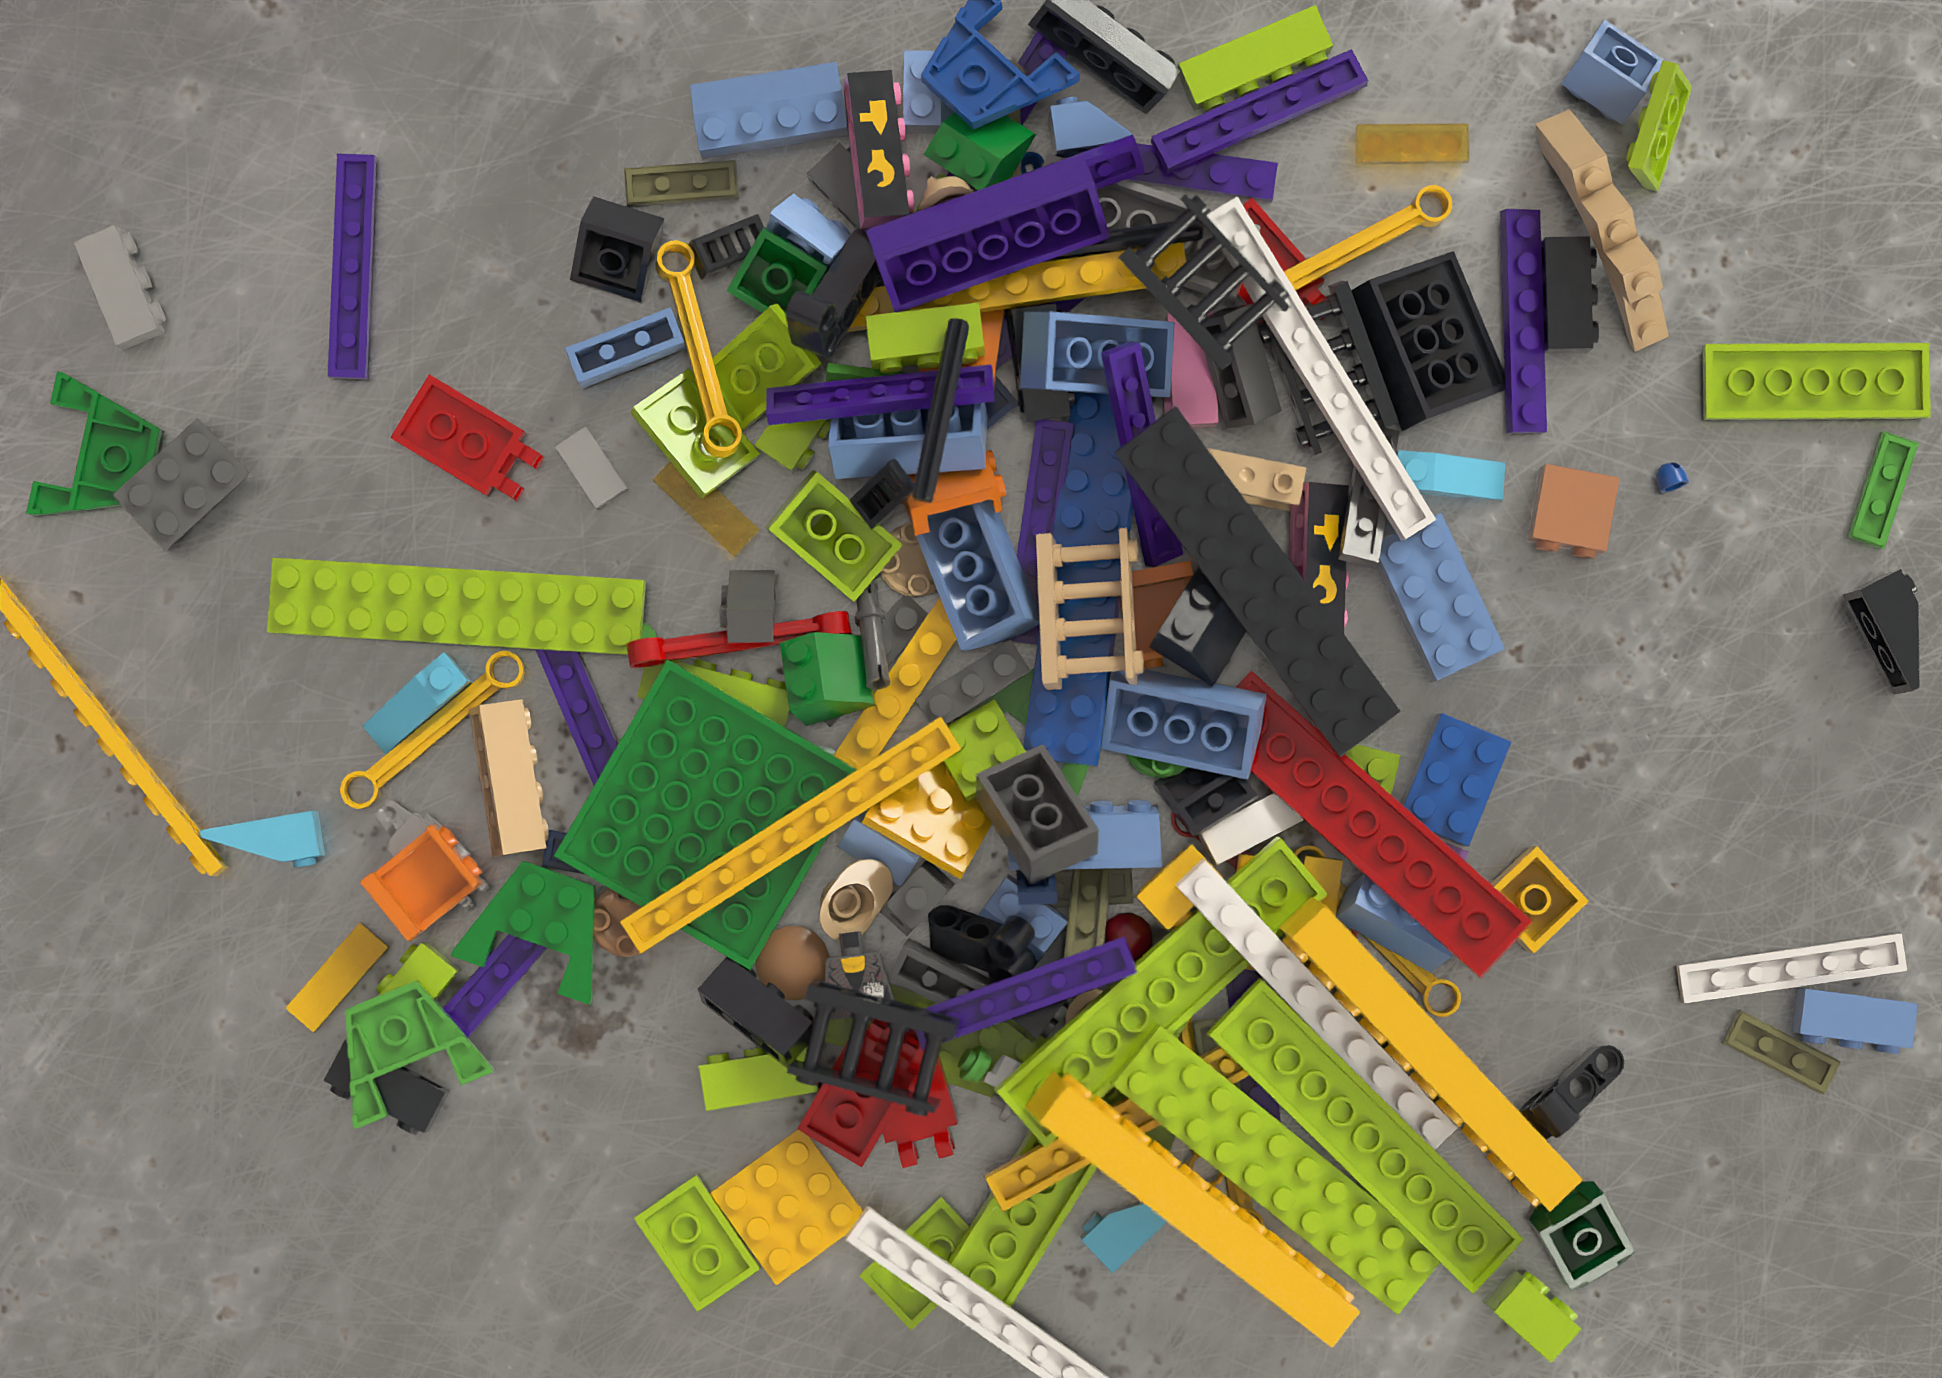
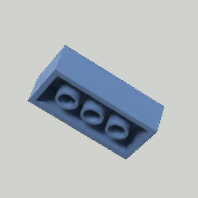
M1024 312L1020 388L1109 394L1101 353L1134 341L1139 342L1141 346L1151 397H1170L1174 322L1061 312Z
M985 403L953 406L939 472L985 469L987 438ZM930 408L831 419L829 451L835 479L873 477L894 458L907 474H916Z
M1442 513L1434 515L1435 521L1405 540L1401 541L1397 533L1383 539L1379 563L1377 564V568L1431 683L1505 649Z

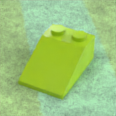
M812 470L764 526L853 602L856 601L903 545L880 525L871 530L851 504L849 498L815 470Z

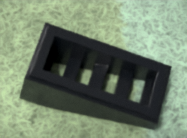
M758 214L690 241L688 246L694 253V266L701 280L744 261L751 249V245L743 229L749 227L754 240H756L764 227ZM734 233L743 251L741 253L737 252L730 237ZM721 240L728 258L723 259L716 241ZM707 246L714 262L713 264L710 263L703 247Z
M894 458L855 493L849 501L872 530L886 522L912 495L914 482Z

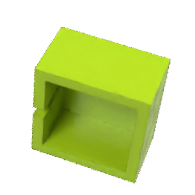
M1513 1269L1483 1303L1538 1353L1552 1363L1582 1330L1574 1322L1578 1315L1556 1296L1550 1301L1545 1296L1550 1290L1528 1271L1521 1275Z

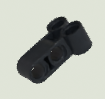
M940 905L929 912V940L932 951L941 956L988 972L992 984L1032 970L1035 967L1036 958L1032 951L1027 948L1035 937V931L1026 919L1012 915L1002 924L950 905Z
M1611 1045L1589 1049L1546 1090L1543 1089L1531 1097L1521 1107L1519 1112L1545 1140L1552 1136L1555 1138L1562 1136L1580 1119L1579 1113L1620 1075L1624 1068V1056L1619 1049ZM1599 1054H1603L1608 1060L1609 1066L1606 1073L1601 1072L1597 1067L1596 1059ZM1573 1079L1578 1080L1582 1085V1094L1579 1098L1574 1097L1570 1092V1083Z

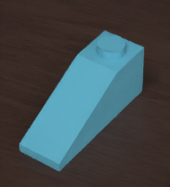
M1403 450L1396 452L1397 457L1420 494L1503 500L1506 463L1439 453Z
M443 652L414 676L362 727L381 750L387 754L473 682L451 655Z
M307 811L200 830L201 838L280 862L293 861L294 868L315 865V857L325 856L318 811Z
M1137 1201L1107 1210L1102 1216L1096 1212L1082 1225L1081 1228L1085 1232L1080 1238L1099 1260L1114 1273L1168 1221L1142 1201Z

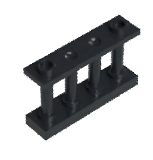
M1184 194L1180 198V201L1187 207L1183 213L1143 250L1139 248L1134 252L1128 247L1118 258L1223 370L1234 360L1228 354L1233 349L1231 345L1275 304L1282 311H1287L1290 306L1285 300L1290 295L1275 279L1268 283L1207 217L1212 210L1197 194L1192 199L1187 194ZM1198 219L1213 237L1169 278L1165 276L1160 280L1150 270L1155 265L1154 260ZM1225 248L1239 265L1195 306L1191 304L1186 308L1176 298L1181 293L1179 289L1220 250ZM1251 276L1265 293L1221 334L1217 332L1212 336L1202 326L1207 321L1205 317L1245 279Z
M1341 280L1328 285L1330 295L1326 296V300L1307 307V311L1314 321L1331 314L1333 317L1339 316L1344 330L1339 331V336L1328 339L1326 342L1333 353L1344 349L1346 352L1352 351L1356 365L1352 366V371L1346 374L1353 385L1365 387L1369 400L1364 401L1375 421H1377L1378 426L1386 428L1399 423L1348 281ZM1262 316L1260 318L1261 322H1258L1257 326L1263 344H1270L1300 427L1295 428L1298 442L1302 449L1308 448L1309 453L1314 455L1322 453L1318 439L1334 434V431L1327 420L1312 426L1305 405L1315 400L1307 388L1299 390L1292 371L1295 368Z
M813 980L808 985L805 1000L814 1002L813 1007L817 1010L804 1061L795 1059L788 1065L787 1073L796 1075L795 1080L803 1084L816 1086L818 1082L902 1104L906 1106L905 1110L912 1114L927 1116L928 1112L935 1113L940 1106L941 1099L929 1096L941 1044L946 1042L947 1038L953 1040L958 1034L961 1019L824 981ZM836 1008L851 1012L850 1017L853 1018L841 1071L818 1066L831 1013L836 1012ZM873 1018L888 1022L887 1027L890 1028L877 1081L855 1076L868 1022L873 1021ZM910 1028L925 1032L924 1037L927 1038L914 1092L892 1086L904 1034L909 1032Z

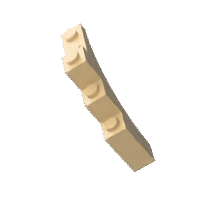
M1570 109L1536 123L1542 153L1568 191L1605 268L1623 319L1630 346L1634 351H1638L1669 337L1659 292L1663 289L1658 261L1638 237L1632 207L1613 185L1606 153Z

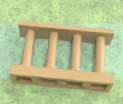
M1207 448L1249 505L1290 513L1291 504L1299 506L1307 468Z
M1127 528L1119 529L1120 544L1062 547L1061 544H1056L1051 533L1036 534L1042 684L1047 690L1062 689V678H1068V674L1126 671L1127 681L1130 685L1138 684L1137 674L1144 672L1142 650L1136 651L1132 562L1138 561L1137 539H1131ZM1121 560V581L1064 585L1063 581L1057 580V567H1062L1065 562ZM1122 596L1123 618L1065 622V618H1059V604H1064L1065 600ZM1124 633L1125 655L1076 659H1067L1066 655L1061 656L1060 641H1066V637Z

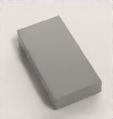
M586 426L554 446L596 509H599L628 489Z

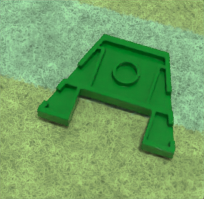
M57 371L50 404L87 412L85 430L72 488L33 481L26 514L40 516L121 506L112 495L158 454L163 430L69 375Z
M522 861L452 950L451 956L480 967H485L497 931L510 934L569 955L570 959L557 994L591 1005L593 1000L595 886Z

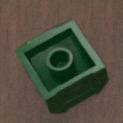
M1594 1181L1580 1182L1551 1211L1547 1210L1543 1205L1537 1206L1529 1218L1540 1241L1571 1291L1589 1285L1622 1265L1635 1253V1249L1609 1201Z

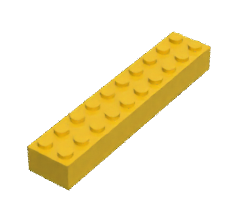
M1311 896L1279 927L1286 935L1282 942L1303 963L1307 959L1312 962L1307 969L1329 990L1332 987L1337 989L1333 996L1355 1018L1359 1014L1363 1016L1358 1023L1381 1045L1385 1041L1389 1044L1384 1050L1406 1072L1411 1068L1414 1072L1409 1077L1432 1099L1436 1096L1439 1097L1435 1102L1437 1107L1458 1127L1462 1123L1464 1124L1460 1131L1483 1153L1488 1150L1490 1151L1485 1156L1487 1160L1509 1181L1514 1177L1515 1179L1510 1184L1534 1207L1541 1203L1547 1210L1551 1211L1583 1180L1325 905Z
M1054 1071L1050 1073L1025 1106L1039 1123L1330 1347H1334L1360 1313L1350 1303L1354 1299L1350 1292L1327 1273L1322 1272L1300 1252H1296L1277 1234L1264 1227L1242 1207L1239 1209L1219 1189L1213 1185L1210 1187V1184L1188 1165L1183 1163L1178 1168L1181 1162L1155 1140L1149 1145L1152 1139L1127 1118L1120 1123L1119 1121L1123 1117L1096 1095L1093 1100H1090L1093 1094L1069 1073H1066L1063 1078Z

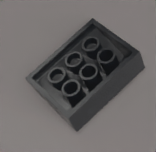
M1454 251L1370 279L1351 290L1402 431L1432 421L1505 391V372Z

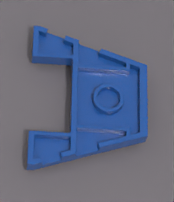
M968 0L964 8H960L955 17V23L947 37H943L921 74L922 83L973 130L1075 85L1080 81V73L1057 52L1029 76H1026L978 32L1003 10L1000 0Z

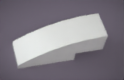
M1273 793L1225 818L1200 834L1199 838L1213 865L1216 866L1303 821V819Z

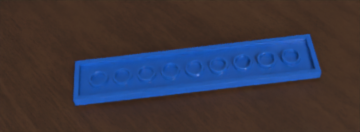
M1074 392L1075 404L1071 406V415L1069 416V423H1074L1068 468L1057 502L1053 537L1056 544H1061L1062 547L1120 544L1119 529L1127 528L1130 534L1133 505L1125 467L1113 453L1120 448L1110 396L1109 394ZM1121 560L1065 562L1062 567H1057V580L1063 581L1064 585L1121 581ZM1121 596L1065 600L1064 604H1059V618H1065V622L1118 618ZM1040 630L1023 747L1025 751H1029L1044 744L1055 762L1098 767L1111 672L1068 674V678H1062V689L1047 690L1042 684ZM1116 634L1066 637V641H1060L1061 656L1066 655L1067 659L1113 656Z

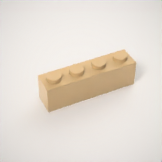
M523 699L478 705L470 708L469 713L492 856L498 857L546 848L545 841L549 838V829L546 820L541 817L540 804L543 801L541 784L535 780L534 767L537 764V754L535 747L532 744L530 745L528 730L531 728V717L528 708H524Z

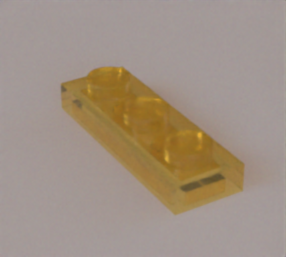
M1469 123L1357 124L1355 127L1356 164L1469 162Z
M671 462L653 479L666 494L733 557H736L760 532V529L717 489L701 499Z

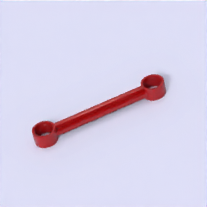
M835 611L820 614L810 619L774 623L773 642H728L727 630L668 639L662 637L643 638L627 643L626 647L630 668H646L666 663L667 660L672 661L780 645V642L813 632L852 635L848 612Z

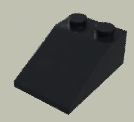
M1901 569L1883 574L1843 594L1893 694L1911 692L1920 688L1919 608L1915 597L1918 591L1912 578L1908 574L1904 575Z

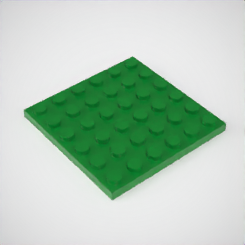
M667 660L554 856L643 907L858 769L675 662ZM829 834L686 924L680 930L751 970Z

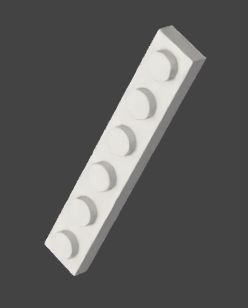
M1902 933L1676 965L1681 1002L1690 1003L1907 971Z

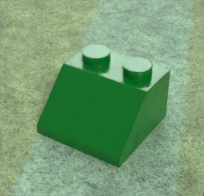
M954 112L942 122L923 155L964 180L975 189L981 190L1010 179L1037 134L1007 115L973 130Z
M763 227L726 291L761 313L778 303L786 314L792 296L797 291L813 295L829 266L766 227Z
M813 632L780 642L789 710L806 726L876 706L874 689L866 686L861 635Z

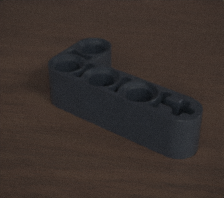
M860 229L853 231L813 295L797 291L792 296L786 310V323L792 345L825 358H829L835 352L882 277L866 231Z

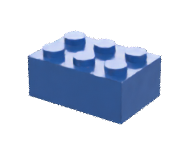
M1436 714L1400 803L1438 837L1462 847H1469L1511 741L1446 714Z

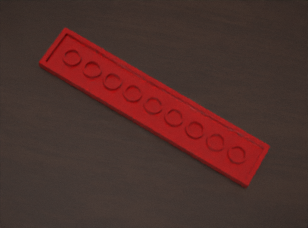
M1250 671L1235 688L1267 694L1262 728L1250 772L1481 979L1532 925V920L1346 754L1339 757L1317 728L1253 671Z

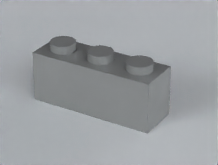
M113 225L74 241V246L115 345L122 350H126L165 334L161 324L166 321L164 312L157 300L152 302L147 289L152 287L145 268L143 266L138 268L133 254L138 253L131 234L129 232L124 233L116 225Z

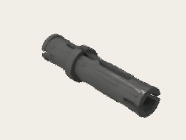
M872 580L869 584L870 588H866L856 599L857 612L855 613V624L860 627L866 686L874 689V681H877V689H883L891 683L882 629L885 616L884 611L879 606L877 582Z

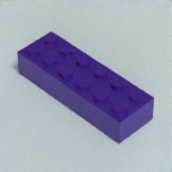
M1083 154L866 230L895 313L1110 238L1096 187Z

